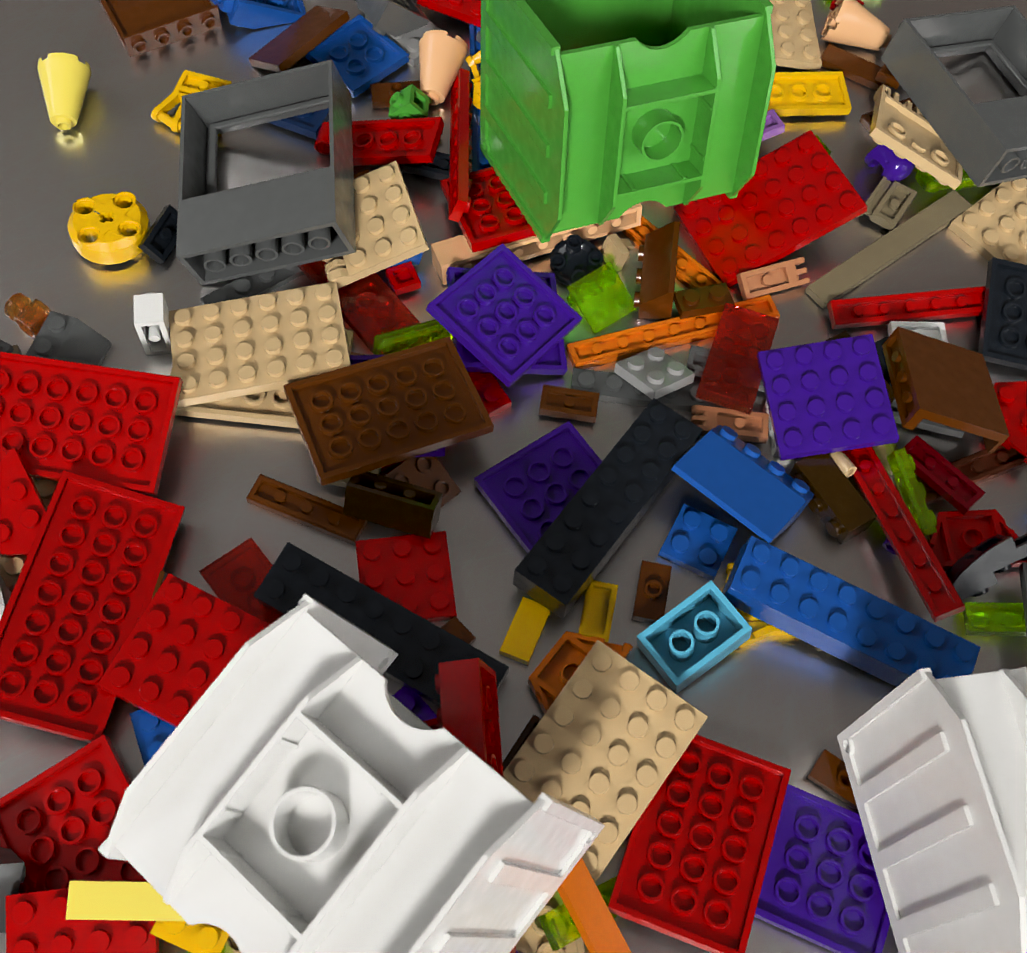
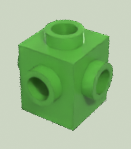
M410 84L400 92H395L389 101L388 117L391 119L428 117L430 98L416 86Z

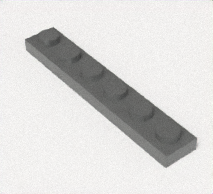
M320 260L241 277L200 298V300L205 305L270 293L326 262Z
M573 368L571 389L600 393L599 401L647 407L652 400L616 373ZM693 382L656 400L677 411L691 412L693 405L740 410V388Z

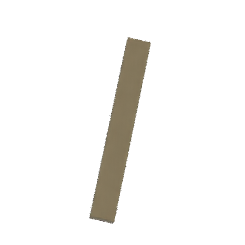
M952 190L808 285L805 292L822 309H825L830 300H838L950 225L954 219L972 205L956 190Z

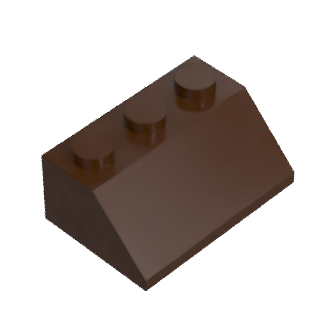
M674 221L646 234L645 245H639L638 261H643V268H637L636 284L641 285L640 292L635 291L633 307L639 308L638 319L666 320L671 318L676 277L679 221Z

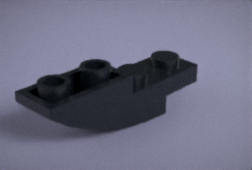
M997 534L983 541L961 557L946 572L961 600L969 596L977 597L987 593L989 587L998 583L994 573L1009 570L1012 567L1011 564L1018 560H1027V534L1014 540L1010 536Z

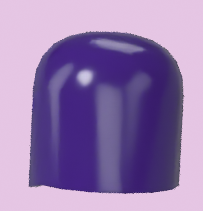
M885 145L874 147L864 159V162L872 168L881 164L883 167L882 178L885 176L891 182L902 181L910 175L915 167L907 159L897 157L893 150Z

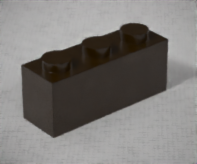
M828 453L807 456L794 464L789 476L804 481L810 487V491L815 495L808 503L809 508L813 513L818 514L824 522L828 533L835 537L840 544L869 529L877 515Z
M365 472L352 476L348 481L343 514L430 539L439 521L443 493L375 473Z

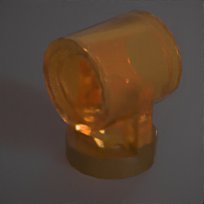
M22 293L12 295L4 307L5 315L15 321L21 330L34 339L51 311L40 300L34 299L31 302L30 298Z

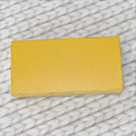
M593 580L588 586L582 609L579 634L584 637L604 638L605 642H609L618 585Z
M523 597L499 650V654L528 666L551 611L542 604Z

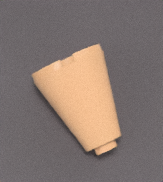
M837 0L835 2L839 6L834 11H830L821 32L822 40L875 51L887 47L892 37L889 34L890 28L856 0Z
M444 30L426 31L419 41L420 90L430 98L429 105H438L445 101L468 53V46L461 37L456 35L454 39L447 36L448 31Z

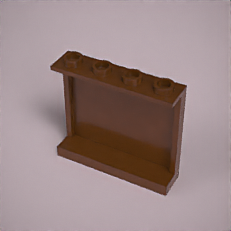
M99 0L129 57L222 26L217 5L212 6L209 0Z
M897 327L884 342L882 349L903 428L913 430L923 419L982 436L987 453L992 454L1010 436L983 354L901 327Z

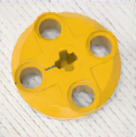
M133 193L101 194L91 198L83 197L73 203V212L67 224L68 233L72 244L82 257L94 263L111 265L131 260L143 251L138 245L151 226L146 209L137 201Z

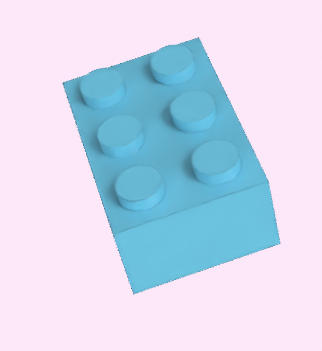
M710 580L638 634L636 638L638 648L677 695L749 640L753 628L714 582Z

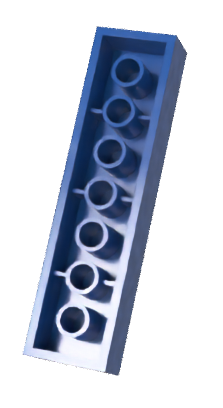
M752 535L741 547L722 591L735 608L818 649L820 648V650L896 687L918 669L931 668L935 679L972 675L981 648Z

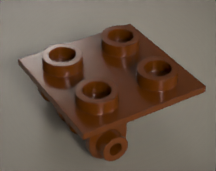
M412 457L406 459L385 475V477L443 493L441 507L462 492L436 457Z

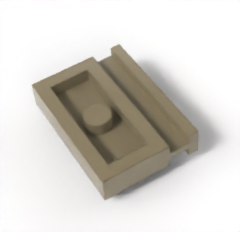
M883 176L866 201L867 211L861 214V216L865 214L870 217V221L891 231L897 226L918 192L897 181L891 182L887 180V177Z

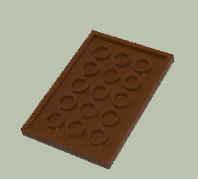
M450 336L283 385L285 395L322 486L491 433L494 428L489 414Z

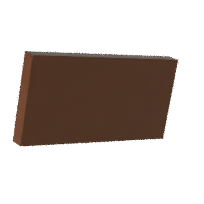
M315 6L248 59L253 67L275 72L286 71L349 21V14L345 10Z

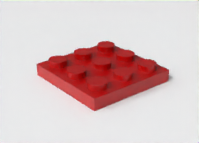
M446 531L433 532L430 539L412 534L355 541L360 583L429 622L448 621L454 616L457 617Z

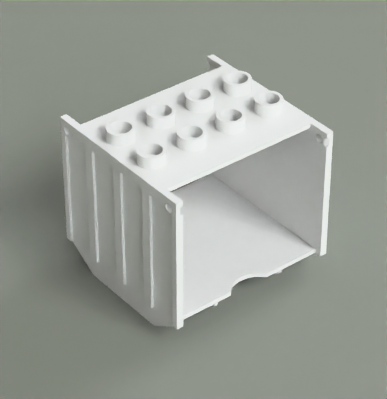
M304 594L299 600L298 606L242 646L133 780L124 793L108 839L98 848L107 859L129 861L163 897V901L166 904H170L189 925L211 924L226 931L234 939L241 953H510L605 825L595 817L593 818L543 792L534 803L531 802L444 728L432 730L388 692V680L382 675L399 654L309 595Z
M1027 667L1010 670L1001 669L995 672L941 679L934 678L931 668L918 669L837 735L898 952L1027 953Z

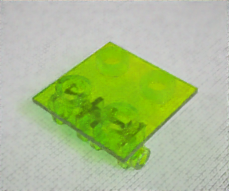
M611 261L567 287L569 290V296L566 298L568 304L579 307L594 335L637 309L633 308L634 301Z

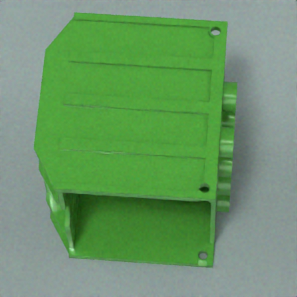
M481 0L480 150L491 167L494 168L495 173L499 176L503 185H505L506 190L509 191L510 196L515 201L517 207L520 208L521 213L524 214L525 219L531 225L532 230L541 243L549 242L553 233L596 223L603 225L605 221L619 218L630 207L644 201H656L668 207L681 203L688 205L691 201L724 193L729 199L738 196V192L755 175L776 71L771 23L774 5L769 0Z

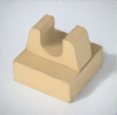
M614 233L607 235L600 252L603 254V260L614 273L622 270L626 260L630 257L629 250L634 249L635 246L628 238L620 239Z

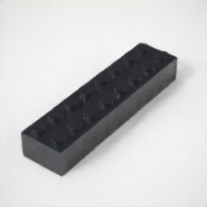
M653 398L516 567L513 585L564 619L676 474L671 470L672 467L699 441L703 429Z
M287 542L253 595L261 605L280 616H284L298 606V602L304 594L309 595L399 654L383 675L414 691L440 708V695L437 694L435 688V675L439 674L438 663L479 658L496 671L497 692L509 673V666Z

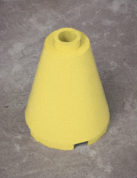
M63 52L49 53L47 59L42 60L41 57L37 64L49 119L56 128L69 130L77 125L91 78V67L86 61L85 64L80 62L79 57L74 54Z

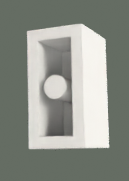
M149 292L133 295L134 326L146 356L171 353L169 309L163 293Z

